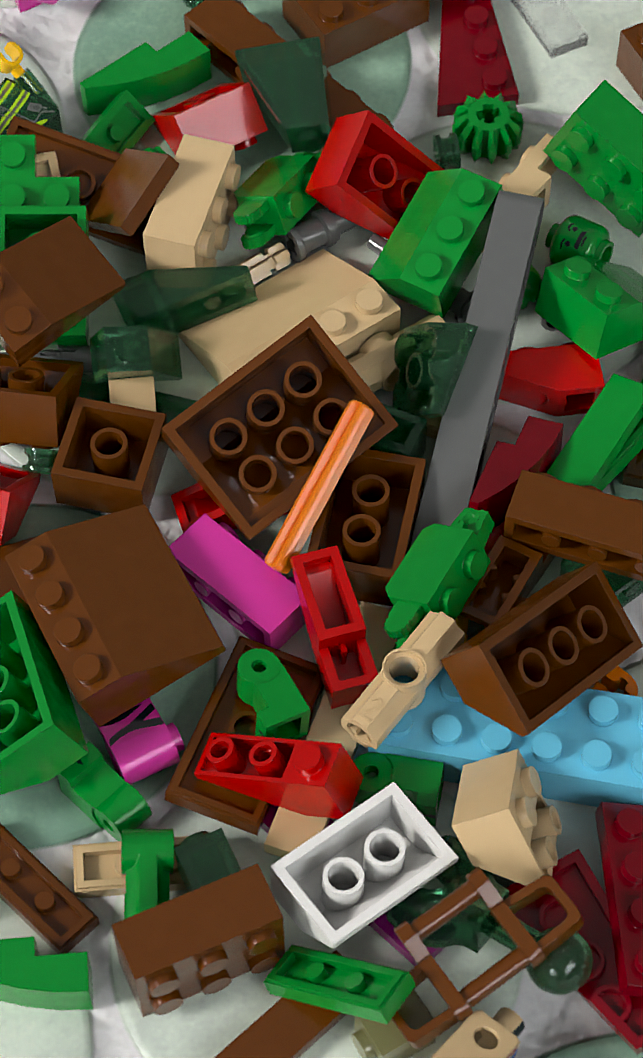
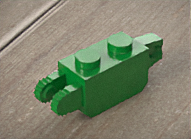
M311 151L297 152L294 155H278L267 159L234 192L238 204L237 210L233 212L236 224L244 225L245 234H242V237H240L243 248L249 250L260 248L267 244V241H270L274 235H286L318 202L305 192V189L322 151L317 153Z
M464 508L450 526L434 523L422 529L385 587L387 595L394 606L388 614L389 617L385 619L386 622L383 624L389 637H392L394 640L397 638L398 641L395 642L397 645L395 646L396 649L403 645L430 611L435 613L442 611L454 620L462 612L466 601L479 580L485 575L491 563L484 547L495 523L488 511Z

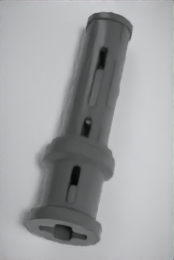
M318 209L311 213L310 219L295 225L286 235H280L282 244L288 249L290 258L295 262H301L305 260L307 253L323 245L326 247L335 245L340 238V234L358 225L334 214L332 211L328 212L325 209Z

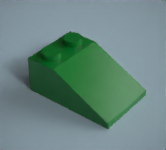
M576 255L545 267L535 312L594 359H598L643 340V276L631 267Z

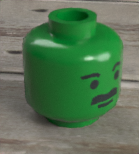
M578 215L566 217L561 224H553L545 241V246L550 248L549 259L551 265L576 255L610 262L614 250V243L610 241L608 229Z

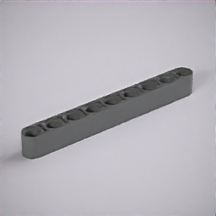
M499 190L410 548L422 529L434 523L450 526L464 508H469V500L480 479L541 227L545 199L542 197Z

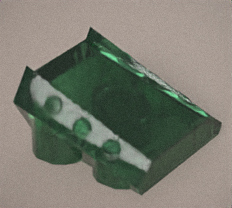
M426 322L404 328V333L400 334L397 338L394 349V361L399 369V377L393 389L392 399L395 421H418L445 415L478 326L470 323Z

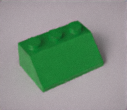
M464 168L427 172L368 276L375 279L387 294L436 316L440 315L444 319L484 249L499 190H503L502 185Z

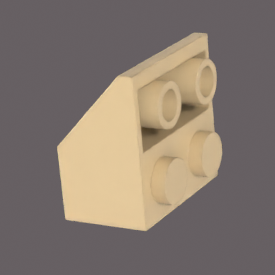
M519 749L463 765L451 826L473 866L527 886L543 875L552 877L553 866L558 864L556 841L557 835H560L562 832V825L556 808L553 805L548 806L541 794L542 786L536 769L533 766L527 767Z

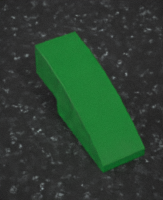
M190 31L158 51H155L145 42L80 83L83 111L88 116L101 115L114 98L126 89L143 107L166 101L190 91L212 78L210 50Z
M34 936L0 939V1001L24 1007L50 1010H93L92 969L88 953L76 952L40 956Z

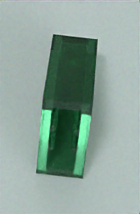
M320 37L235 50L243 82H250L257 102L292 153L302 151L310 153L324 148L333 124L326 61Z

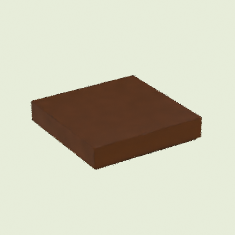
M126 148L86 206L89 228L132 236L178 169L179 163L169 154Z

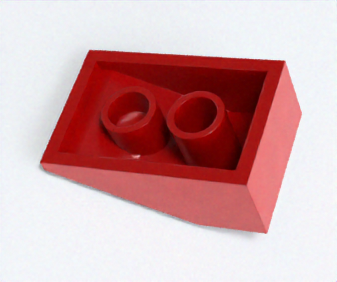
M370 110L336 118L305 192L334 214L389 239L427 172L444 169Z

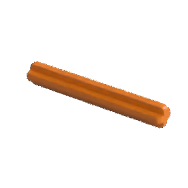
M351 400L346 406L265 557V563L273 570L287 574L292 569L291 557L300 554L374 416V411L366 404Z

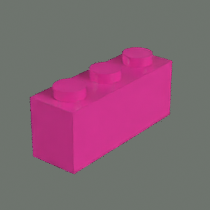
M204 514L169 546L197 597L249 639L279 650L306 624L295 579L293 577L287 579L280 572L270 568L265 563L266 555L260 550L255 549L252 551L239 540L236 532L226 523L220 522L218 524L207 514Z

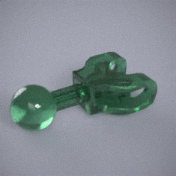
M451 835L442 836V839L458 856V862L435 877L444 887L437 889L421 887L386 911L385 916L394 928L405 920L410 924L468 881L465 876L476 867L470 862L457 837ZM481 869L502 899L508 898L509 890L499 885L491 872ZM480 898L422 941L425 947L444 948L459 945L475 953H478L490 938L512 951L517 948ZM520 921L536 943L555 928L551 927L539 932ZM576 932L547 955L545 961L535 968L529 965L526 967V970L532 982L541 990L554 995L570 994L580 989L588 980L593 967L592 951L587 941Z

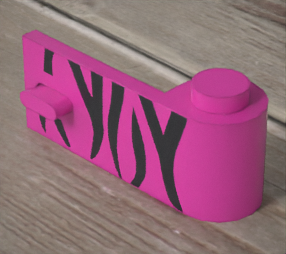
M147 698L101 727L93 720L104 739L116 773L129 784H134L180 762L178 752L185 749L181 735L173 722L165 725L150 698Z

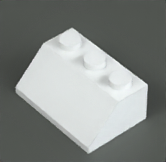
M393 782L270 866V890L301 931L334 949L458 862V856L396 783Z

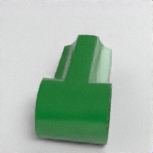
M122 829L121 875H125L124 919L170 900V875H173L174 871L173 829Z

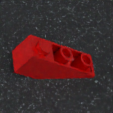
M568 342L560 346L522 347L510 351L499 399L556 417L586 414L605 387L599 358L594 359L574 342Z
M211 732L194 772L198 779L306 816L340 819L351 811L364 778L341 743Z

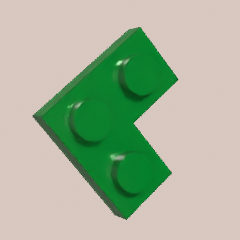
M0 135V206H80L79 177H37V140L35 135Z

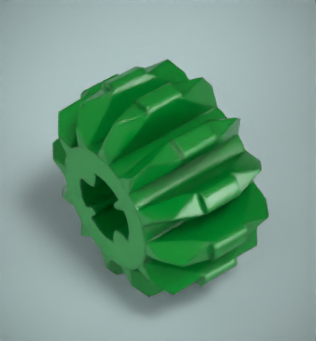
M484 91L480 99L467 96L464 105L457 106L454 113V124H452L453 142L458 143L460 154L471 153L474 163L481 157L487 158L491 165L496 156L508 160L512 150L518 149L522 141L524 119L522 118V113L517 112L516 102H504L502 93L495 98L488 97Z

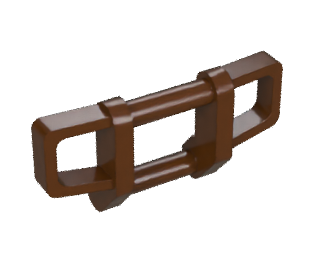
M476 867L465 876L468 881L410 924L405 920L393 929L417 963L409 971L416 983L414 989L428 978L449 1007L419 1029H411L397 1010L392 1020L413 1048H422L459 1021L462 1023L473 1014L471 1008L529 965L533 968L537 967L547 959V955L583 927L584 920L580 911L553 877L543 875L503 900L484 872L479 867ZM549 894L557 900L568 915L562 923L536 943L514 913L541 896ZM480 898L517 948L458 991L422 941Z

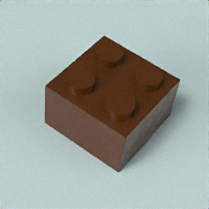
M77 397L51 470L56 503L106 513H114L143 504L149 509L169 448L162 439V427L167 424L166 414Z

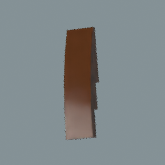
M500 535L488 554L491 563L485 575L479 580L459 615L488 627L528 597L555 556L533 550Z

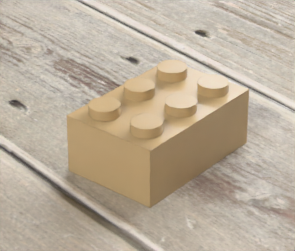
M184 134L174 157L179 163L178 169L155 203L143 232L149 289L199 300L204 285H211V280L215 276L217 266L215 257L218 250L224 251L228 243L230 233L228 224L231 217H234V210H237L238 207L234 192L237 190L240 180L241 165L235 164L234 145Z

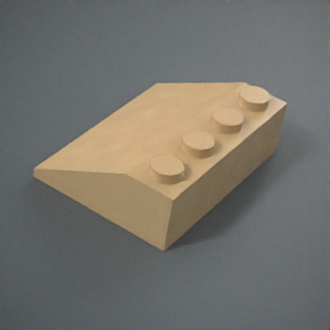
M321 249L305 258V260L296 263L178 331V335L216 382L220 384L310 315L314 317L348 360L357 355L361 346L373 335L383 331H387L391 335L399 332L401 308L375 279L328 251Z

